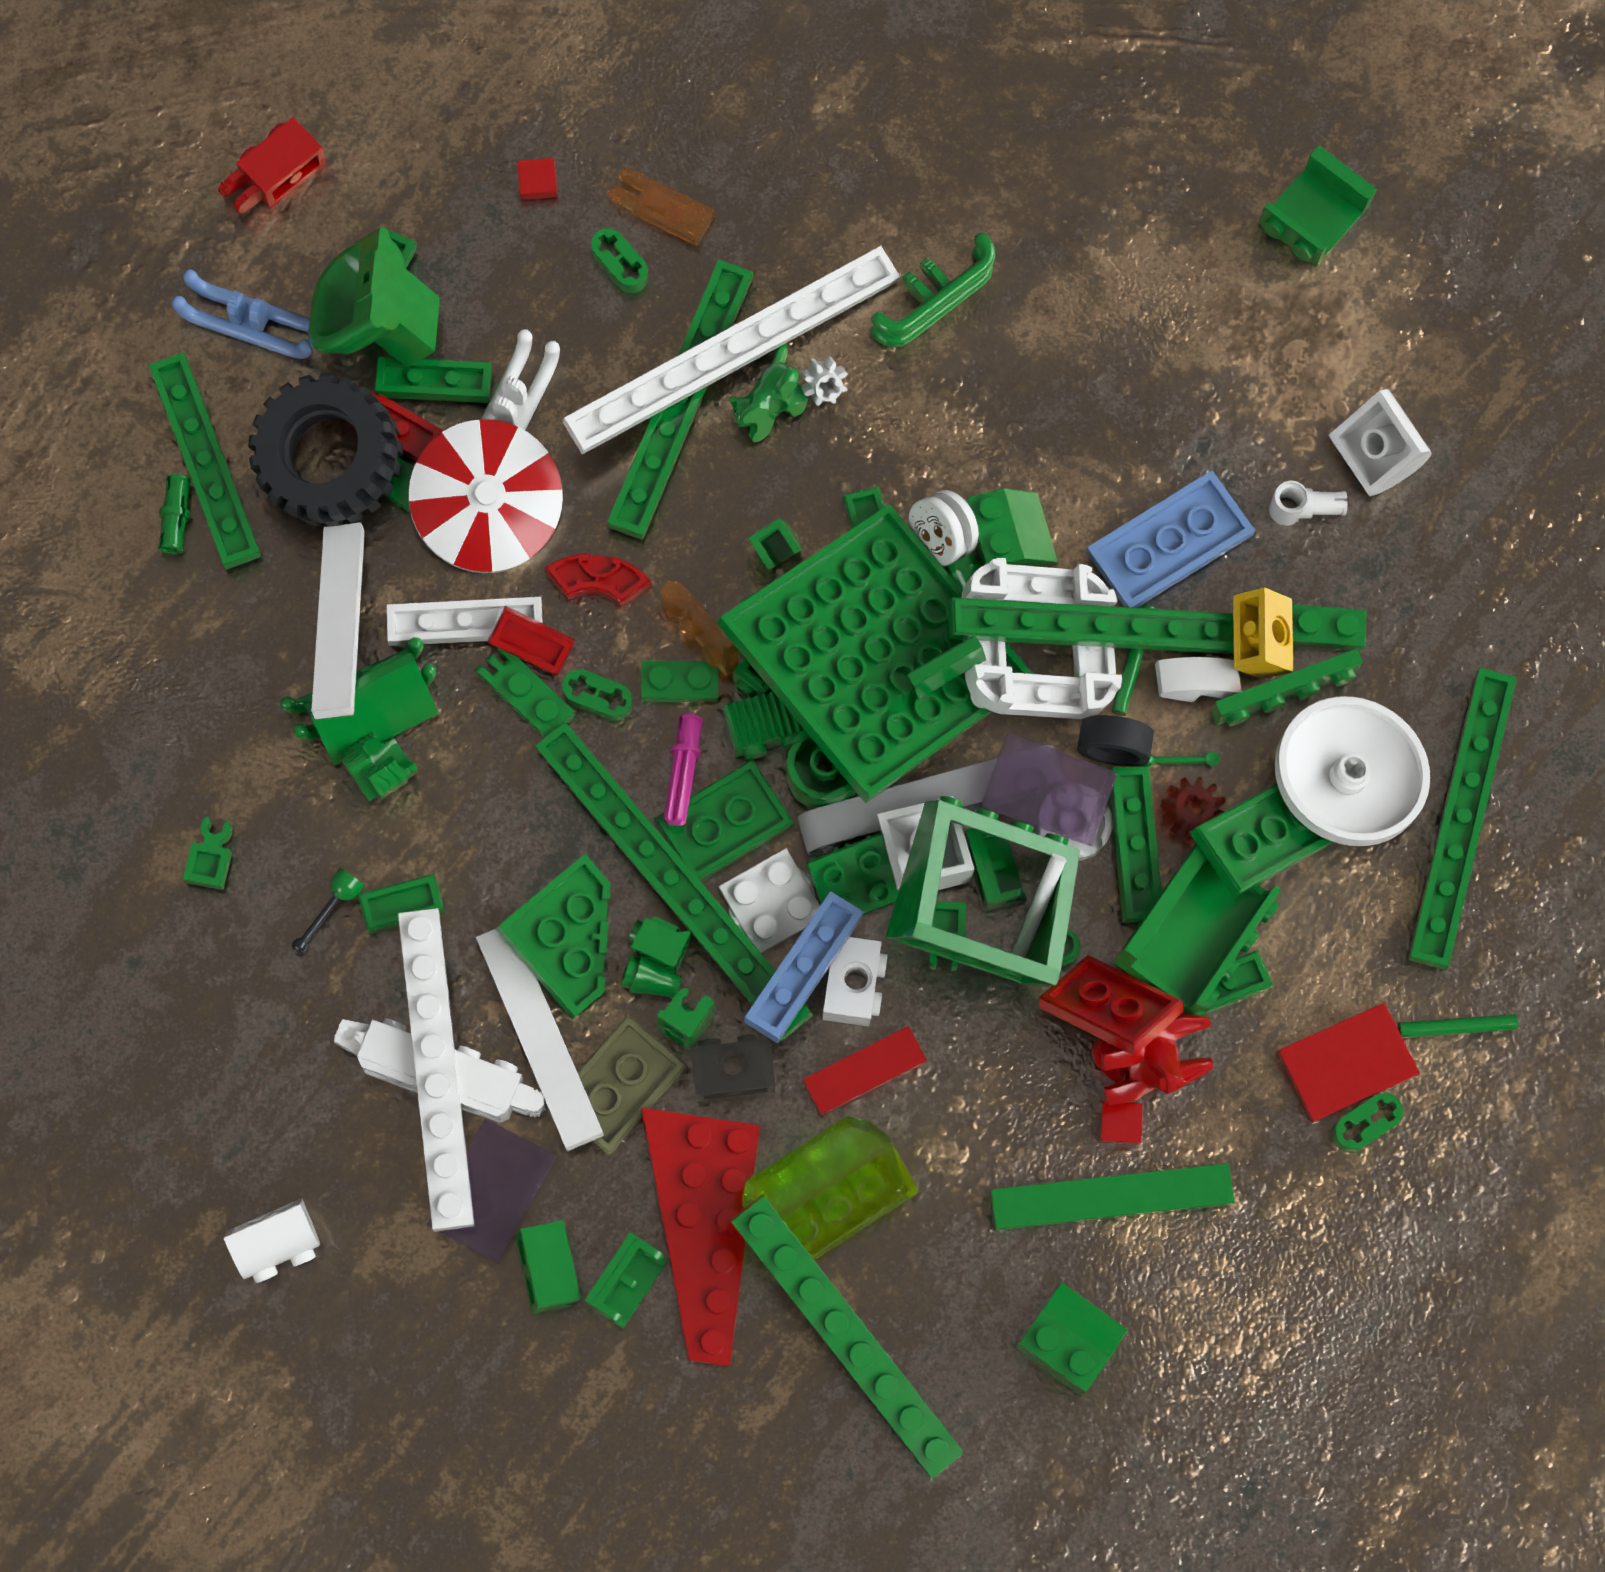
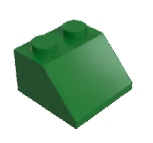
M1003 488L967 497L966 502L971 508L978 525L979 535L975 553L978 562H982L983 566L996 558H1006V564L1050 567L1058 564L1038 493Z
M1062 1282L1015 1349L1082 1397L1111 1358L1128 1329Z

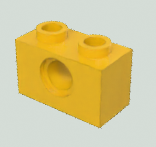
M1265 587L1233 595L1234 669L1260 679L1293 672L1292 599Z

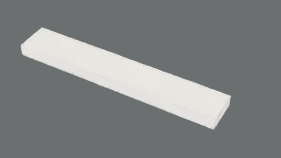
M361 523L324 527L311 710L315 719L354 715L364 548V528Z
M495 929L477 936L476 939L540 1090L545 1096L544 1099L566 1151L604 1136L537 978Z

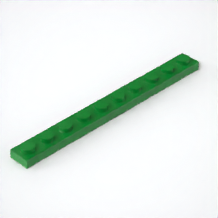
M566 722L561 724L535 745L537 751L748 1002L753 1005L776 970ZM805 1004L780 1039L781 1041L812 1017L811 1011Z

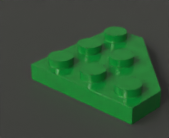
M586 854L582 855L495 928L571 1019H574L605 992L606 976H604V961L608 940L607 906L610 899L611 883Z

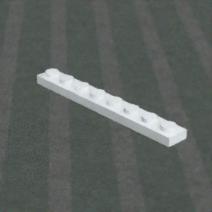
M438 908L398 913L432 1228L436 1232L473 1227L474 1217L440 914Z

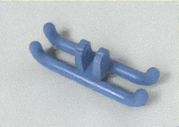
M189 269L183 273V281L193 292L207 299L227 305L226 309L230 320L198 310L189 305L182 296H175L171 301L172 308L183 319L195 325L289 357L305 359L312 355L314 347L308 339L295 343L263 332L268 320L308 332L310 317L265 303L264 300L258 298L253 299L244 296L241 292L235 290L230 291L207 283L198 277L194 270Z

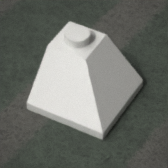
M924 803L877 814L897 890L900 888ZM950 821L938 890L970 883L974 872L962 825Z

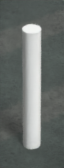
M1058 854L1051 855L1012 949V954L1023 958L1027 957L1066 863V859Z

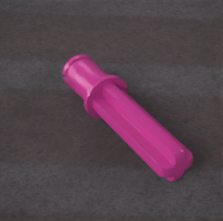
M688 713L679 716L675 745L671 746L670 750L673 762L664 811V820L670 826H683L686 823L695 763L701 757V750L698 747L703 719L695 714Z

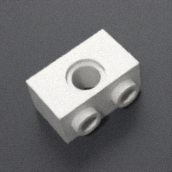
M848 938L830 965L822 1020L869 1027L871 1015L879 1016L882 993L875 992L876 978H884L888 955L880 953L881 941ZM852 973H858L866 979L867 984L862 989L854 990L846 985L845 978Z

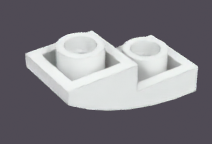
M1182 657L1158 660L1155 664L1159 697L1194 703L1200 695L1223 699L1242 692L1239 670L1234 669V660L1211 657Z

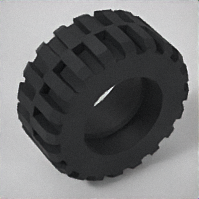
M321 374L319 380H315L311 375L299 377L300 385L293 387L289 382L279 388L282 395L276 400L269 396L263 403L267 411L263 416L256 414L252 423L258 431L257 435L249 436L248 447L254 451V455L249 457L251 469L258 475L255 479L261 490L267 493L268 498L297 520L302 519L310 525L320 527L322 523H326L329 527L341 526L343 524L342 520L348 519L351 523L362 520L361 512L367 508L372 513L381 506L377 499L383 493L389 497L395 488L390 483L392 476L399 477L402 465L397 462V456L403 455L402 443L397 439V435L400 432L396 422L390 417L389 411L364 386L360 387L355 381L346 377L338 380L333 374ZM343 419L353 426L358 436V448L353 463L344 474L330 482L313 484L305 481L297 473L294 461L295 450L300 438L311 426L320 421Z

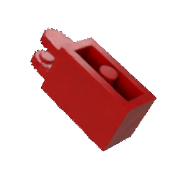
M292 117L285 124L280 123L270 131L268 137L259 145L251 146L242 153L239 161L236 162L238 169L221 182L218 192L224 198H227L247 184L249 188L236 198L233 208L239 214H242L262 200L271 209L327 164L323 148Z

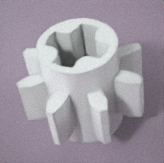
M830 356L826 358L825 362L812 358L811 364L807 369L800 371V374L806 380V383L802 384L803 393L806 396L811 395V399L818 406L822 403V400L831 401L835 404L836 398L841 392L847 391L841 379L845 378L848 374L842 366L836 367V362Z

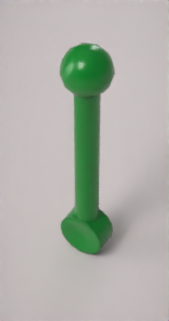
M1214 751L1208 752L1206 756L1154 757L1151 754L1149 762L1142 766L1150 768L1153 764H1205L1208 768H1215L1220 762V756Z

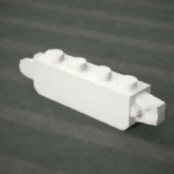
M385 1018L383 1023L372 1020L370 1025L342 1019L335 1034L334 1043L356 1055L365 1074L418 1093L412 1035L405 1032L407 1028L405 1025ZM458 1046L457 1051L455 1050L462 1110L497 1123L508 1120L512 1111L535 1118L537 1116L540 1117L546 1111L545 1096L542 1095V1092H538V1089L534 1090V1088L523 1084L524 1080L522 1074L517 1073V1066L496 1059L494 1064L480 1059L481 1054L465 1046Z

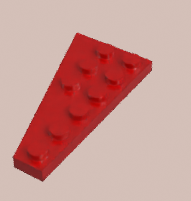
M641 1108L640 1113L647 1138V1150L654 1175L655 1192L666 1249H668L673 1286H675L687 1361L728 1367L731 1360L746 1241L730 1219L746 1208L751 1201L760 1125Z

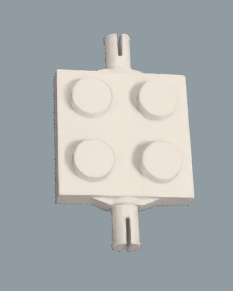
M787 848L718 887L728 906L729 916L761 953L803 931L820 907L815 898L813 878H810L808 873L805 874L797 867Z

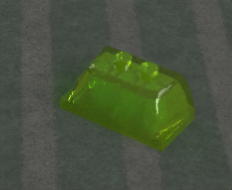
M847 1116L745 1182L742 1202L744 1208H746L759 1196L763 1195L813 1260H815L919 1191L886 1133L867 1120Z

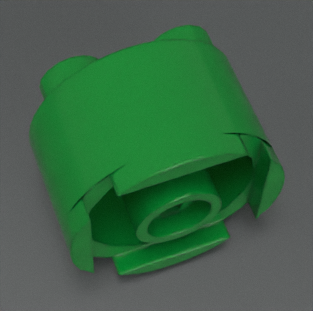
M802 730L793 740L786 761V780L793 796L810 810L855 798L857 792L808 733ZM819 763H824L826 767L832 766V771L818 770Z

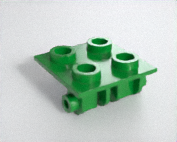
M881 833L872 837L870 834L866 835V839L852 845L846 843L842 849L833 848L832 853L818 858L813 856L811 861L805 864L810 878H813L821 904L830 891L862 910L864 914L896 901L899 890L896 887Z

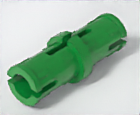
M170 474V476L167 475L165 500L163 506L159 509V518L162 521L158 550L162 553L178 554L183 551L185 522H188L190 517V511L187 509L191 484V479L185 475Z

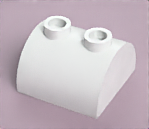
M1388 389L1378 391L1329 434V437L1369 497L1384 492L1418 470L1432 454Z
M302 1198L227 1230L224 1236V1241L243 1279L253 1276L255 1283L277 1275L278 1272L275 1266L289 1259L293 1267L315 1258L316 1255L313 1249L320 1246L316 1230Z

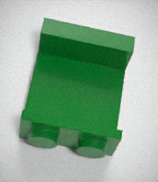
M1318 145L1310 154L1305 169L1273 205L1268 202L1264 206L1258 223L1262 225L1264 231L1274 239H1281L1290 246L1293 253L1299 259L1306 262L1309 261L1317 267L1370 207L1377 189Z

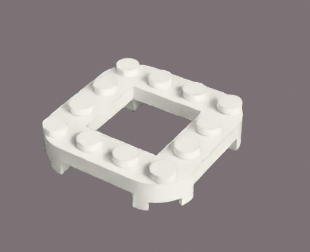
M1006 558L992 559L990 563L979 568L966 582L961 598L1111 607L1117 603L1114 589L1109 590L1105 583L1091 572L1092 567L1078 564L1074 569L1010 565L1006 564ZM979 640L983 647L986 661L979 665L975 664L970 670L965 672V680L971 693L973 704L979 708H986L995 713L1008 715L1084 719L1088 716L1099 714L1113 700L1122 683V675L1116 674L1114 648L1072 645L1074 677L1012 673V667L1006 666L1005 642Z

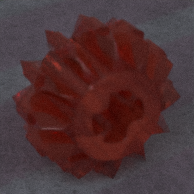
M1186 777L1181 778L1179 788L1170 785L1166 791L1169 798H1163L1160 802V807L1167 811L1162 815L1161 822L1166 824L1174 823L1169 834L1175 836L1181 830L1184 832L1183 841L1185 843L1190 842L1192 838L1190 833L1196 827L1224 812L1219 808L1225 804V797H1213L1217 789L1216 784H1211L1205 789L1202 787V777H1197L1193 786ZM1188 804H1191L1193 809L1200 808L1201 811L1198 816H1195L1193 811H1186Z

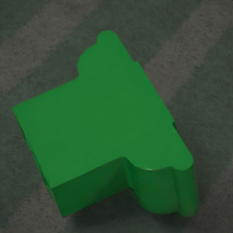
M380 227L343 250L323 270L312 296L308 327L309 342L319 353L348 355L376 342L408 368L435 352L440 297L405 268L404 258L400 249L390 239L386 228Z

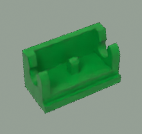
M972 828L966 829L964 835L974 866L973 875L984 912L1026 902L1027 898L1020 881L1009 841Z
M684 988L677 992L665 1011L662 1009L657 1014L658 1032L691 1053L715 1018V1001L705 995L697 1003L694 1010L692 1007H689V1003L681 1005L689 992L688 988Z
M564 1220L520 1229L514 1237L531 1314L534 1315L568 1307L573 1302L580 1301L581 1296Z
M630 1232L586 1297V1305L624 1329L668 1260L663 1257L664 1254Z

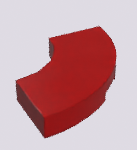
M589 553L576 554L561 558L544 568L547 576L567 601L580 595L598 594L612 599L622 608L652 586L651 580L641 570L629 562L614 556L589 555Z

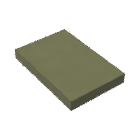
M629 1014L577 1071L604 1136L591 1142L609 1157L642 1121L640 1109H652L688 1068V1065Z

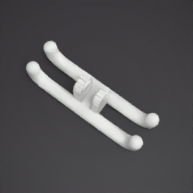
M520 330L517 335V345L513 356L481 419L499 420L526 430L557 366L560 355L559 344L555 341H549L545 345L543 361L527 392L525 384L518 377L528 359L533 338L529 330Z

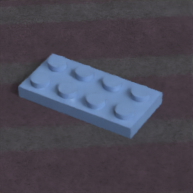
M1211 470L1088 546L1085 553L1110 588L1114 589L1122 605L1129 608H1138L1252 537L1255 529Z

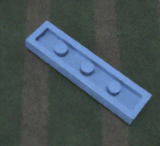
M830 891L746 1014L744 1023L778 1043L863 918L864 912Z

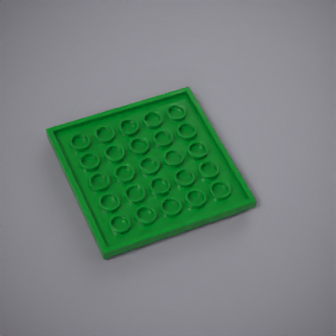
M890 504L722 615L717 622V625L865 803L992 713V711L986 708H979L973 704L971 693L966 684L965 673L920 699L912 689L907 676L909 672L963 642L961 639H950L948 607L950 599L961 598L963 590ZM1005 642L1006 666L1012 667V673L1033 674L1008 643Z

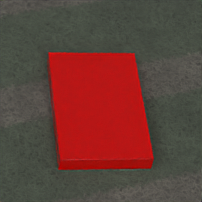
M1087 955L1058 980L1057 986H1051L1039 997V1008L1135 1056L1183 1012V1001Z
M1385 1002L1277 1051L1312 1124L1420 1074Z

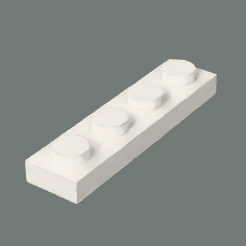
M541 597L389 604L387 605L389 646L408 645L409 640L413 637L420 638L423 644L488 641L504 606L543 623Z

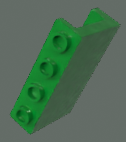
M1195 843L1118 953L1113 963L1131 976L1182 1000V1013L1194 1015L1200 1009L1207 1012L1220 994L1215 990L1220 980L1222 979L1224 982H1227L1238 968L1240 963L1235 958L1242 950L1246 953L1260 934L1255 931L1259 922L1267 923L1279 907V904L1274 900L1281 889L1274 885L1270 890H1265L1260 885H1257L1234 898L1197 843Z

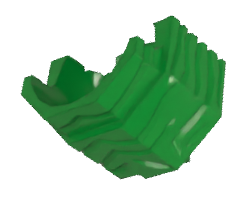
M373 732L366 735L364 739H360L359 743H354L353 746H349L347 750H344L345 757L341 759L359 789L369 801L377 796L383 800L391 792H395L400 786L407 784V780L418 773V768L414 762H410L394 738L382 743L379 742Z

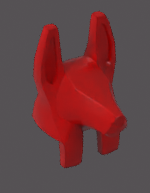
M1181 1013L1135 1056L1098 1038L1092 1046V1059L1097 1067L1116 1083L1104 1087L1105 1103L1107 1105L1136 1101L1153 1089H1160L1169 1094L1181 1089L1184 1084L1194 1081L1213 1069V1061L1210 1057L1180 1061L1179 1051L1175 1040L1185 1035L1211 1027L1210 1018L1203 1015Z

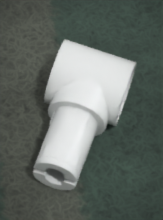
M1285 481L1276 489L1269 505V513L1276 523L1285 526L1293 525L1300 518L1311 519L1313 515L1345 516L1347 513V501L1344 500L1347 499V492L1313 491L1312 488H1305L1299 482ZM1280 499H1292L1297 504V508H1286Z

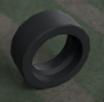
M1113 715L1088 716L1082 719L1077 751L1090 760L1104 764L1140 766L1148 763L1150 760L1154 730L1143 722Z

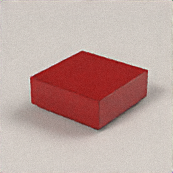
M554 158L517 161L520 200L557 197Z
M1103 1101L1101 1103L1100 1143L1140 1145L1142 1139L1143 1104L1125 1102L1107 1105Z

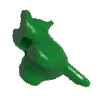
M787 343L777 348L772 364L762 372L751 393L746 397H729V401L733 406L735 423L739 427H751L749 437L753 442L761 441L770 433L775 418L779 413L785 411L795 417L800 415L807 406L808 396L803 393L802 386L798 384L799 373L797 369L785 364L788 356Z

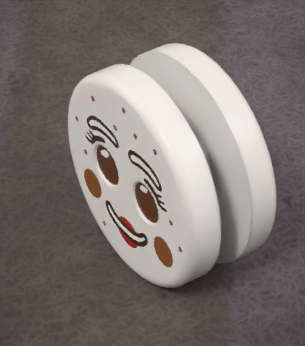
M941 490L917 501L911 507L908 516V526L942 566L952 564L959 558L970 555L975 550L979 535L977 521L971 508L961 496L949 490Z

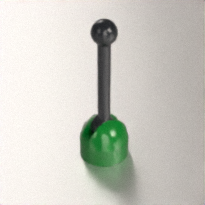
M340 867L331 879L332 898L304 935L293 941L292 949L294 952L302 954L307 950V942L339 900L356 898L365 887L362 882Z

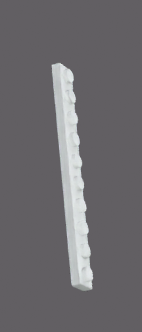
M882 246L564 417L562 423L580 452L584 454L897 283L900 275Z

